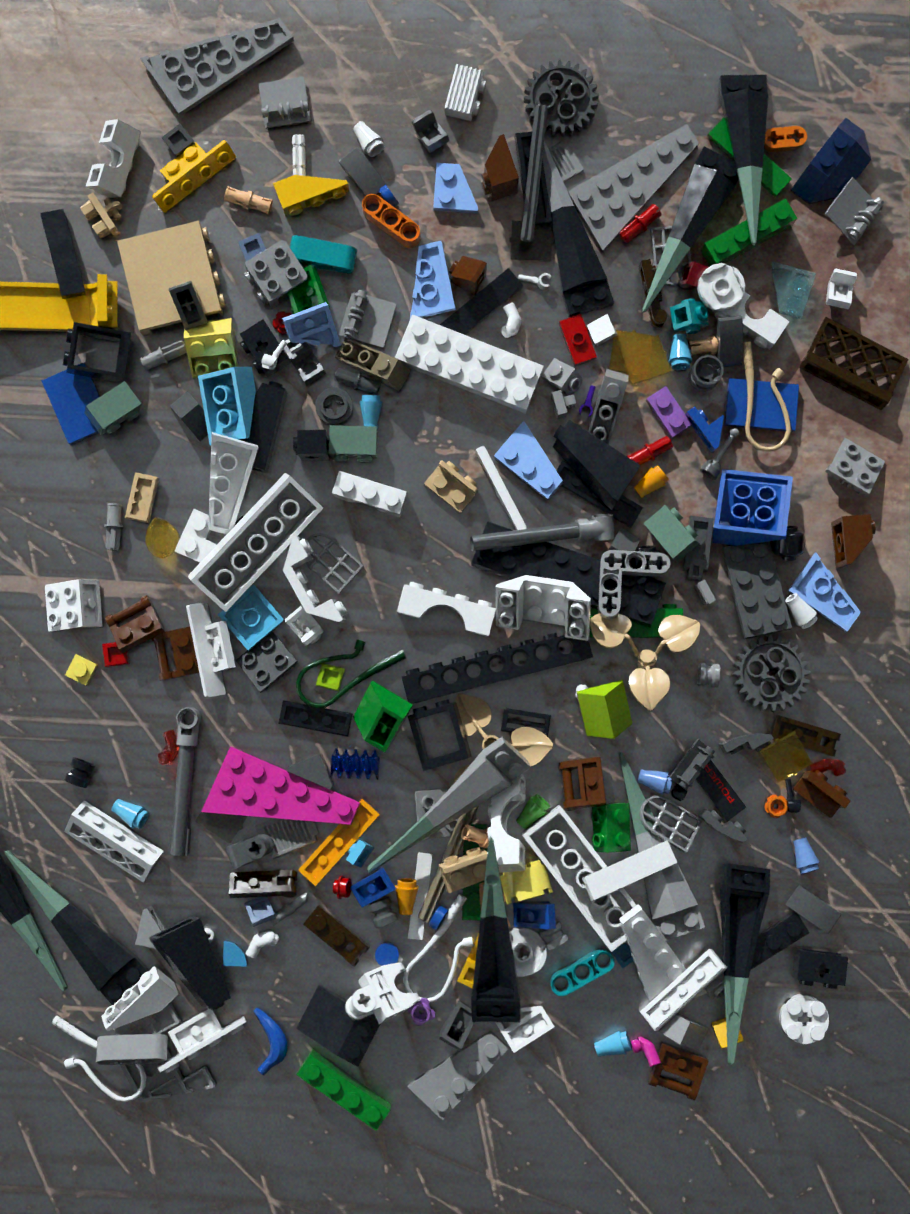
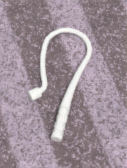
M458 894L432 939L405 969L403 983L407 993L414 994L408 983L410 970L429 952L450 927L467 900L465 896ZM473 937L463 938V941L457 944L454 950L449 977L438 995L427 998L429 1003L438 1001L446 994L456 972L459 951L463 946L464 948L475 946Z
M59 1016L53 1019L52 1024L76 1040L97 1049L96 1040L90 1038ZM74 1057L64 1061L66 1069L81 1065L91 1080L104 1093L116 1101L128 1102L135 1100L142 1094L146 1085V1074L141 1064H135L141 1075V1085L138 1091L132 1096L122 1097L104 1086L83 1060Z

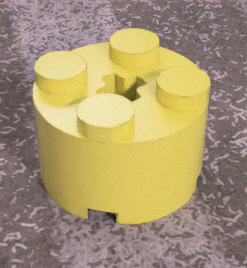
M541 860L527 863L525 871L502 872L503 875L500 876L507 905L512 903L511 899L515 898L517 903L540 897L544 894V890H547V894L553 893L545 864H541Z

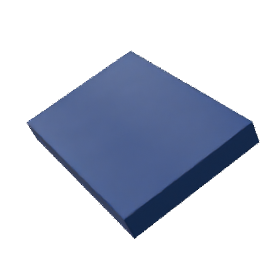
M85 362L76 365L81 367H87ZM64 370L41 381L69 445H72L99 433L85 415V407L99 398L100 395L91 377L66 373L67 370Z
M729 378L724 426L745 428L747 380ZM754 380L750 428L786 431L784 415L778 399L771 388V382ZM776 382V388L780 392L788 411L791 432L796 431L799 384Z

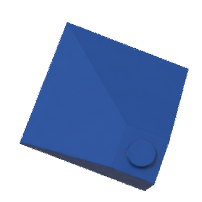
M722 469L712 543L738 546L786 539L793 477Z

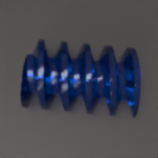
M335 748L331 758V778L334 772H336L337 777L341 779L344 772H346L347 778L351 779L355 772L357 779H361L362 774L365 773L366 779L370 780L374 773L376 780H379L380 757H378L376 750H373L371 756H368L367 750L364 749L362 755L359 756L357 749H354L352 755H349L348 749L345 748L343 754L340 755L338 748Z

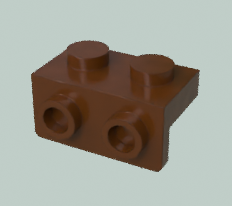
M806 770L793 787L795 792L829 818H832L839 808H846L851 800L845 797L848 794L845 790L837 785L833 787L827 783L828 778L820 771L816 770L814 773L813 771Z

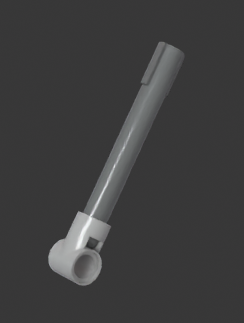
M613 514L593 515L592 519L575 520V523L474 535L470 537V545L472 551L572 538H577L578 541L594 538V540H610L615 538Z
M193 707L181 709L176 717L178 723L176 745H179L173 827L170 828L168 852L169 855L175 856L188 855L190 833L188 821L194 746H198L199 724L202 719L199 710ZM188 711L192 712L195 718L191 725L184 721V714Z

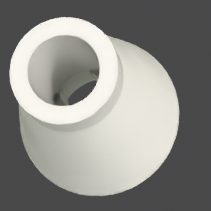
M359 122L354 126L353 132L356 134L365 154L374 157L382 152L384 149L383 139L366 126L364 122Z
M797 593L786 598L785 602L797 626L806 629L817 621L816 611L802 600Z

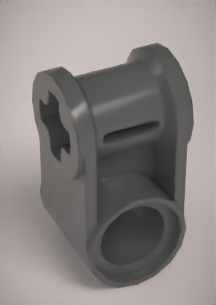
M260 834L225 847L233 870L271 853L274 849L273 839L267 834Z

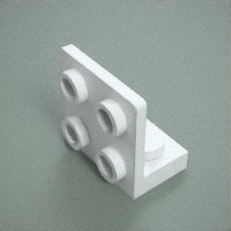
M77 579L45 585L49 632L73 628L103 627L99 580Z

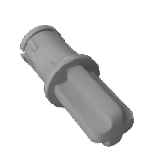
M180 340L164 348L160 346L158 347L159 350L141 356L140 360L146 371L162 363L168 364L169 360L187 353L185 343Z
M107 503V524H104V527H106L105 548L114 551L120 548L121 528H123V525H121L122 504Z

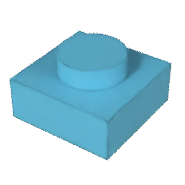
M359 839L358 842H355L350 847L346 860L355 866L362 867L374 847Z

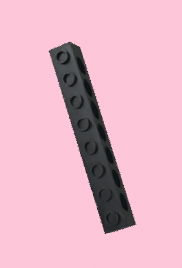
M557 633L543 636V641L534 642V638L521 641L520 647L512 648L511 644L498 647V652L489 654L488 650L474 653L475 658L466 660L465 656L451 659L452 664L443 666L442 662L428 665L429 670L420 672L419 668L405 671L406 676H402L407 701L414 704L593 658L589 640L566 638L565 635L557 637ZM567 641L571 644L572 649L569 654L560 652V642ZM545 647L548 650L549 656L546 660L537 658V648ZM523 653L526 657V663L522 666L515 665L513 655ZM497 658L503 662V669L501 671L495 672L491 670L490 661ZM475 664L479 666L481 672L478 677L472 678L468 676L467 668L469 665ZM448 670H453L458 675L456 682L452 684L444 680V674ZM431 676L435 681L433 688L424 689L421 686L422 678Z

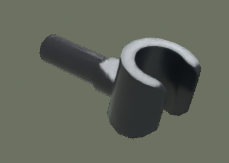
M786 779L788 812L798 813L801 810V800L793 799L791 779Z
M676 783L671 790V796L678 801L684 800L688 790H684Z

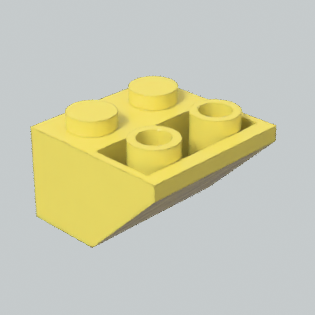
M232 318L211 320L194 328L184 329V342L192 378L231 367H238Z

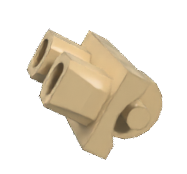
M93 192L87 195L90 200L80 209L88 221L98 214L101 216L102 220L92 225L99 238L101 239L111 233L114 237L119 235L120 232L110 217L113 216L116 221L122 218L119 213L122 209V204L119 201L112 202L110 198H106L103 201L106 207L103 208Z

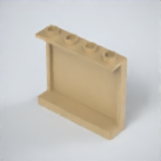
M199 221L117 241L138 329L143 336L152 334V329L182 322L168 288L188 281H192L197 290L205 316L215 313L224 316L223 308L226 307L223 293L219 294L217 286L221 285L218 272H213L212 264L215 263L212 249L208 250L206 242L210 241L206 227L202 228Z

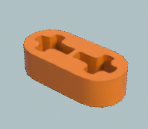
M800 126L771 128L765 132L764 149L768 152L798 150L805 144L807 132ZM793 134H796L799 138L801 137L798 143H795V139L788 138H792ZM771 135L777 140L775 145H772V141H768Z

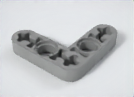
M608 550L604 552L600 561L598 612L600 616L607 620H612L618 616L621 605L622 575L664 576L670 568L669 557L657 552ZM609 557H614L615 562H621L622 557H626L624 568H621L622 563H614L613 567H609V563L605 561H608ZM631 558H638L641 560L642 566L639 569H633L629 566L628 561ZM646 559H650L648 564H656L657 560H661V563L666 565L662 566L661 570H658L656 565H649L648 570L645 569ZM607 579H612L617 583V588L609 591L605 589L603 583ZM608 597H612L611 605L616 608L612 609L611 613H607V609L603 608L607 605Z

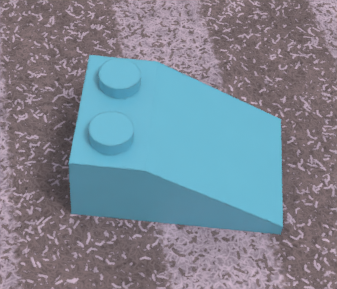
M231 367L199 375L198 380L210 446L212 432L238 440L249 438L256 393L252 367Z

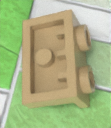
M441 460L439 466L426 480L424 485L461 514L478 493L477 483L467 475L465 478L458 473L459 469L452 462L448 461L445 463Z
M479 847L472 848L466 852V855L460 857L451 856L444 859V863L439 864L448 893L485 880L486 850Z

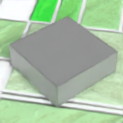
M706 580L694 585L703 605L706 606L716 601Z

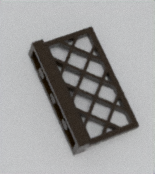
M825 317L799 368L882 410L890 402L893 396L892 393L909 359ZM826 325L835 329L837 337L827 339L824 332ZM844 339H854L858 347L848 350ZM839 341L843 352L833 354L829 343ZM824 345L828 356L820 357L814 354L813 351L815 347ZM870 348L875 350L879 358L869 361L865 350ZM860 351L863 363L854 365L850 354ZM845 356L848 367L841 368L837 366L835 358ZM892 359L900 363L898 369L889 371L886 360ZM880 362L884 373L875 376L871 365ZM866 367L869 378H860L857 375L856 369ZM887 378L889 384L887 391L878 386L877 379Z

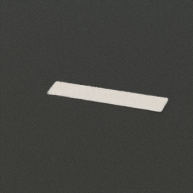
M418 852L415 880L419 888L413 907V914L410 915L408 939L423 940L425 921L420 920L418 915L429 890L433 856L429 853Z

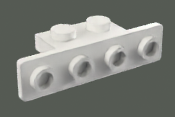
M208 603L187 605L186 609L204 697L225 695L226 690L222 671L236 667L227 622L220 621L212 624Z
M206 1009L168 1031L179 1054L168 1059L167 1062L158 1065L159 1072L165 1070L166 1073H169L180 1066L178 1062L187 1057L188 1060H191L201 1054L200 1049L206 1045H209L211 1048L223 1041V1035L229 1032L231 1035H234L244 1029L243 1024L247 1022L245 1017L242 1016L222 1028L214 1011Z

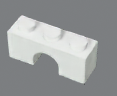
M118 119L105 121L99 143L109 149L112 157L110 165L105 163L92 165L86 187L107 198L122 196L126 189L125 182L128 173L133 166L132 159L134 153L139 146V136L141 133L139 130Z
M744 292L741 301L732 309L722 312L712 310L717 319L741 316L743 336H750L754 339V343L763 349L768 348L769 350L790 322L772 309H769L761 319L750 318L745 312V303L750 297L746 292Z
M342 471L338 472L332 491L335 498L355 504H365L378 509V511L400 518L408 496L407 491Z

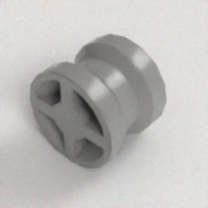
M699 663L697 674L698 686L708 684L712 687H718L720 665L713 664L712 666H707L705 663Z
M560 921L556 922L555 929H543L539 932L540 936L545 938L548 950L554 949L569 940L567 934H564L561 930L562 924Z

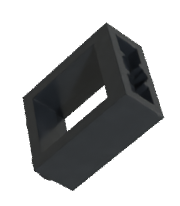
M74 322L73 329L68 328L66 343H71L70 352H64L63 365L67 366L66 373L120 383L124 382L131 332ZM78 335L119 342L115 372L74 365Z
M449 699L436 702V708L427 710L426 706L413 709L414 714L407 716L423 771L472 757L457 703H450ZM449 710L460 750L428 759L417 719Z

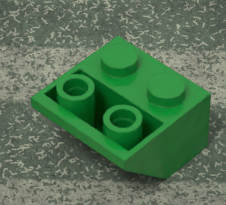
M371 681L353 718L364 741L385 753L395 740L413 704L376 682Z

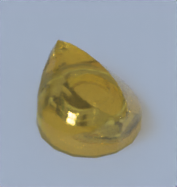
M155 517L149 524L145 535L147 549L155 557L161 559L172 555L180 540L176 528L158 517Z

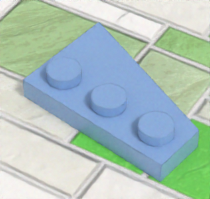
M524 421L494 455L497 461L547 500L563 484V480Z

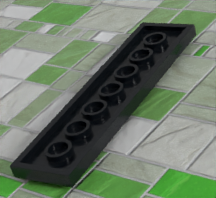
M487 521L483 534L514 530ZM549 542L478 550L474 554L471 566L511 580L529 575L573 582L591 598L590 607L598 610L601 561L599 559ZM622 575L619 614L627 616L632 622L651 628L666 582L649 576ZM607 579L603 583L605 589L609 591L617 588V583L612 579ZM612 597L607 598V605L603 607L607 611L616 609L611 605Z

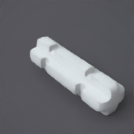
M301 134L293 135L292 154L293 168H295L293 169V175L306 176L304 169L306 168L305 138Z

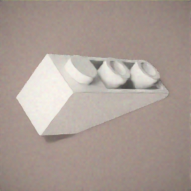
M155 966L150 971L145 972L132 988L127 989L114 1005L106 1009L104 1015H102L105 1029L110 1031L162 1011L179 994L174 981Z

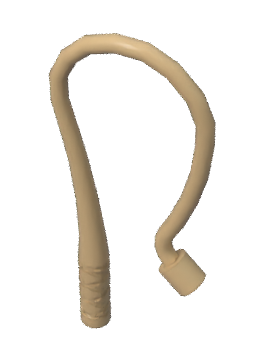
M743 342L744 368L747 380L746 437L757 450L765 452L776 451L784 446L791 433L788 411L775 384L785 373L780 368H777L771 375V388L778 399L786 424L785 436L779 444L773 447H764L756 443L750 433L754 397V364L751 342Z

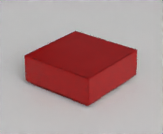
M116 642L102 644L106 668L130 664L129 651L122 654Z

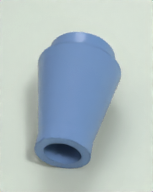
M641 769L637 783L643 784L663 795V793H670L673 780L669 777V772Z
M807 837L793 841L796 867L800 870V873L805 874L818 870V863L820 862L811 848Z

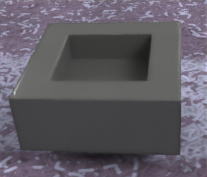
M178 124L162 137L165 144L176 157L195 144L181 124Z

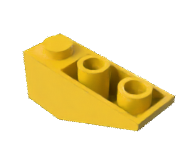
M293 175L273 183L285 216L300 214L303 209L310 206H321L325 200L331 198L339 199L345 196L346 192L350 191L347 180Z

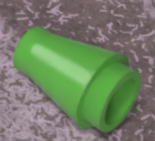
M538 794L530 797L520 816L516 819L517 823L527 830L530 825L548 813L549 803Z

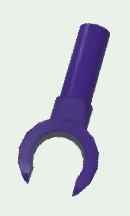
M590 385L585 403L579 408L580 415L583 407H589L590 414L588 417L592 415L593 408L591 404L595 386Z

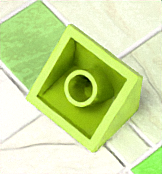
M623 680L576 691L587 736L615 739L633 724Z

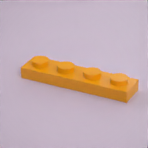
M363 798L359 801L361 804L352 824H339L298 869L314 886L318 885L380 815Z

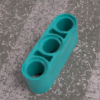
M298 235L292 236L290 249L301 265H315L316 268L346 274L353 273L358 251L355 247Z
M598 948L553 973L550 978L552 991L558 996H566L608 973L615 965L614 956L608 949ZM602 954L609 956V962L605 966L597 964V958ZM580 966L588 968V974L583 978L576 976V970ZM558 978H565L568 981L564 989H558L554 986Z

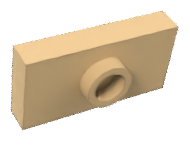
M135 472L125 515L126 519L150 523L159 483L158 477Z

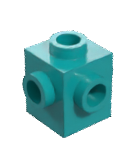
M694 298L670 307L674 330L695 334L700 332V328L709 325L708 310L703 302H697Z

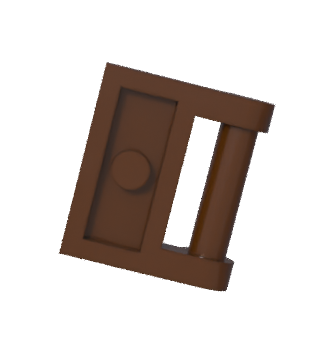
M148 595L140 598L141 601L117 614H110L105 617L118 649L122 654L165 632ZM146 609L147 613L120 627L117 623Z
M190 626L166 631L151 638L152 642L155 643L160 674H158L160 681L199 673ZM166 639L171 640L176 665L175 671L169 670L164 640Z
M601 757L559 763L565 797L563 802L564 811L606 805ZM574 769H578L581 799L574 800L571 771Z
M661 1043L658 1053L661 1064L654 1066L648 1085L654 1087L658 1085L687 1095L688 1099L695 1101L709 1060ZM662 1070L692 1080V1083L688 1086L660 1075Z

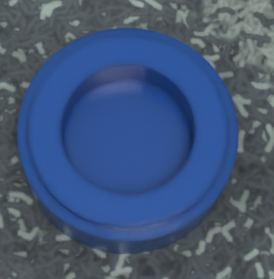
M386 184L379 189V193L385 201L393 207L399 204Z
M439 906L429 922V927L437 931L447 915L448 909Z
M382 943L376 949L375 959L381 966L397 963L399 950L393 943Z

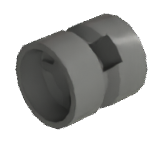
M705 355L697 359L689 372V381L692 387L702 392L712 390L723 376L724 367L722 362L713 355Z

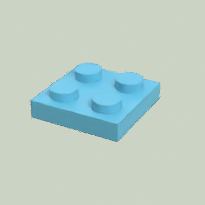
M254 584L243 593L227 612L222 610L218 614L222 621L227 622L228 628L248 651L285 621Z

